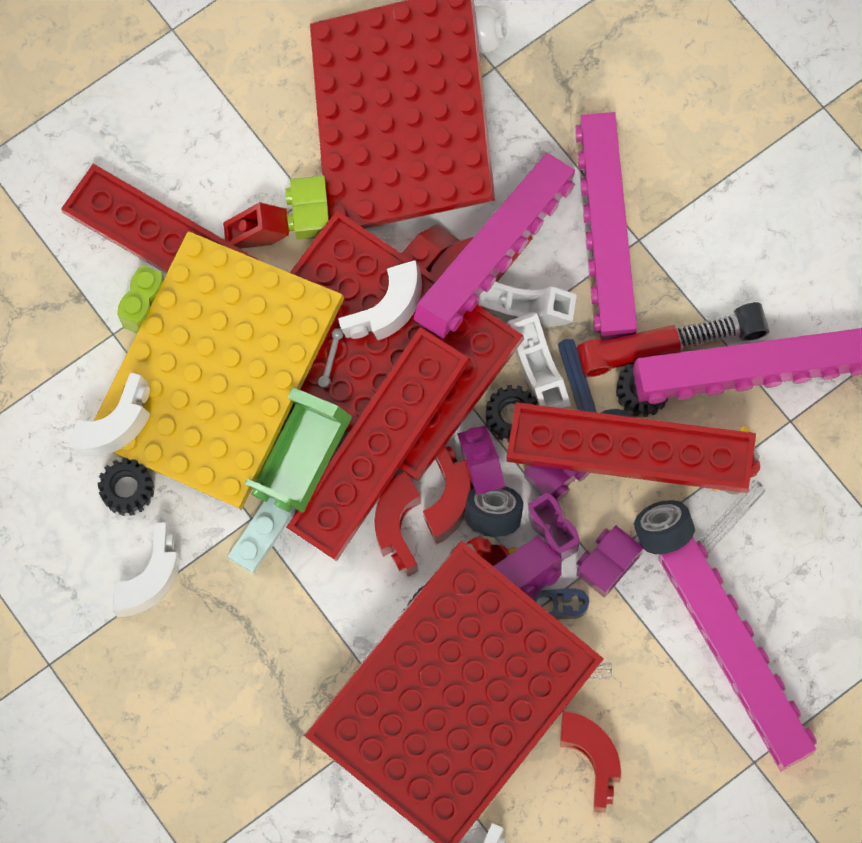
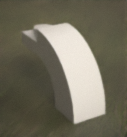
M415 260L387 269L389 286L386 295L380 303L371 309L338 318L341 330L346 338H362L368 335L369 331H373L377 340H381L392 335L406 324L416 310L422 290L421 272Z
M495 282L488 292L483 291L480 294L478 305L489 313L494 314L495 317L503 322L536 312L541 327H552L573 322L577 294L553 286L541 290H525Z
M532 312L507 321L510 327L521 333L525 338L515 352L531 394L537 399V405L556 408L570 406L563 378L557 371L550 355L538 314Z
M130 372L116 409L107 417L97 421L77 419L67 447L79 455L100 456L115 452L129 444L141 432L150 416V413L142 407V403H145L149 396V382L141 375Z
M154 523L152 557L147 568L133 579L114 581L113 612L117 617L133 616L152 608L166 596L173 586L178 575L180 558L177 552H169V550L174 549V532H170L166 523Z

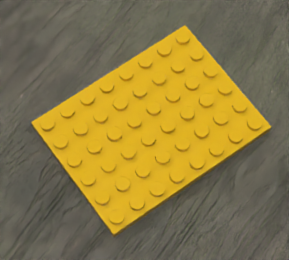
M187 232L162 282L161 288L150 306L149 314L140 326L93 420L103 419L116 409L130 372L141 375L149 382V396L147 401L142 403V407L150 413L147 423L129 444L112 452V454L128 458L131 462L132 459L137 460L139 465L143 464L153 472L242 510L252 488L244 483L246 479L256 482L294 403L287 397L292 387L298 390L301 389L338 313L344 296L228 247Z

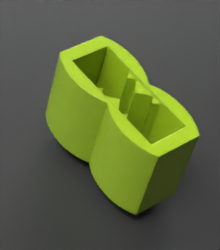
M324 175L290 179L291 188H285L287 205H292L293 214H288L289 232L295 231L296 240L316 238L329 221Z
M142 265L134 273L130 283V291L123 296L117 310V315L123 328L135 333L138 332L149 314L150 306L161 288L164 280L162 272Z

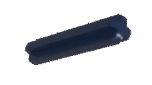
M565 339L558 343V349L577 409L579 411L597 413L586 376L583 375L575 341L573 339Z

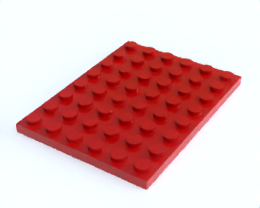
M404 0L310 23L322 175L325 176L329 220L338 210L366 229L495 201L474 0Z
M337 210L289 272L344 296L338 313L300 390L337 405L350 414L352 418L346 428V431L349 433L419 327L469 357L471 361L400 466L402 471H405L409 476L419 481L525 338L521 333L478 304L473 311L469 312L467 310L464 313L463 321L455 332L450 330L444 339L414 320V311L403 327L381 340H377L373 331H369L368 335L357 339L346 338L343 333V337L338 342L329 376L331 385L327 389L322 388L318 380L325 372L333 342L332 331L338 328L341 329L338 318L371 309L380 303L386 295L389 286L387 269L412 261ZM418 265L422 277L421 300L439 278Z
M460 541L303 736L434 843H459L604 658L463 541Z

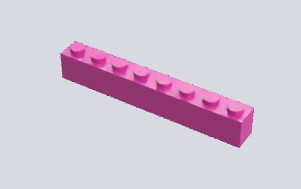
M615 112L581 115L580 125L575 126L576 143H582V152H578L579 169H584L585 178H580L581 196L587 195V205H583L584 223L589 222L590 232H585L586 249H592L593 258L588 259L589 277H594L595 286L590 287L591 303L597 304L598 314H593L594 332L600 331V339L609 340L637 333Z
M546 152L417 303L414 320L442 339L450 330L455 332L463 321L464 313L467 310L469 312L473 311L480 300V294L483 291L488 292L496 281L495 276L499 272L504 273L512 262L511 257L515 253L520 254L528 243L527 238L531 233L536 235L544 223L543 219L547 215L551 217L554 214L562 196L567 198L575 186V183L572 182L575 169Z
M862 328L637 358L632 369L639 402L648 401L650 404L664 402L666 398L672 397L686 400L693 398L695 394L701 393L715 396L722 394L724 390L730 389L744 392L758 385L773 388L781 385L782 382L793 381L794 384H801L816 377L830 380L845 373H850L851 376L862 375Z
M692 538L677 551L660 554L658 560L780 772L813 755L817 750L814 746L817 744L816 738L810 728L804 729L799 720L801 713L793 700L788 701L783 693L785 685L777 673L773 675L767 664L770 661L765 650L761 646L757 648L752 639L754 633L751 626L746 620L741 621L736 612L739 610L737 602L731 594L726 595L721 586L723 579L715 567L711 569L706 560L708 554L705 547L700 541L696 543L694 538Z

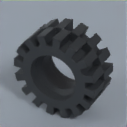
M634 361L632 366L628 364L625 366L624 371L620 372L619 379L617 380L616 397L618 396L620 406L624 405V410L627 412L632 411L633 416L637 417L638 413L643 414V417H648L649 413L655 415L659 409L662 410L665 407L668 398L664 402L650 404L648 401L639 402V398L632 391V384L635 382L632 369L636 362Z
M507 385L505 390L501 387L497 389V394L492 393L490 401H487V426L490 427V432L493 435L497 434L498 439L501 441L506 438L509 443L512 424L502 419V409L506 405L516 404V402L537 405L536 397H532L531 391L528 389L523 391L522 386L517 385V389H513L512 385Z
M122 458L123 462L119 463L118 460L112 461L113 466L106 465L104 467L106 472L104 474L100 473L99 478L101 481L98 482L99 495L106 507H109L113 513L118 512L121 516L129 513L132 516L135 515L134 511L139 510V512H142L144 510L143 506L145 504L149 506L151 503L150 496H154V482L143 464L139 465L138 461L134 459L130 462L128 458ZM123 477H131L137 481V490L130 497H120L115 492L116 483Z

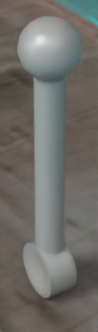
M339 328L332 331L333 342L325 372L318 380L319 385L324 389L329 388L331 385L329 376L338 342L343 337V331Z

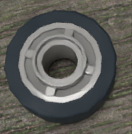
M507 486L476 495L473 488L467 496L465 520L473 531L481 535L490 537L507 536L514 533L520 527L524 502L520 494Z
M675 500L660 501L646 507L637 515L634 522L635 532L640 545L644 547L646 552L652 554H667L677 551L685 546L695 533L694 523L688 507L684 503Z

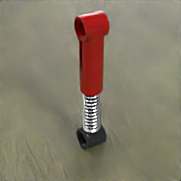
M754 302L736 308L733 315L725 316L724 319L720 317L718 320L715 318L713 321L710 319L708 322H699L698 325L696 323L693 326L689 324L688 327L684 325L683 329L680 326L677 329L675 325H670L609 340L592 339L579 344L576 349L583 375L586 377H597L608 373L612 369L628 364L632 365L637 358L681 353L684 346L688 348V345L693 347V344L698 346V343H701V345H703V342L708 344L711 341L713 343L714 339L718 342L719 338L723 340L724 337L728 339L729 336L732 338L738 336L743 341H752L768 335L770 331L762 303Z

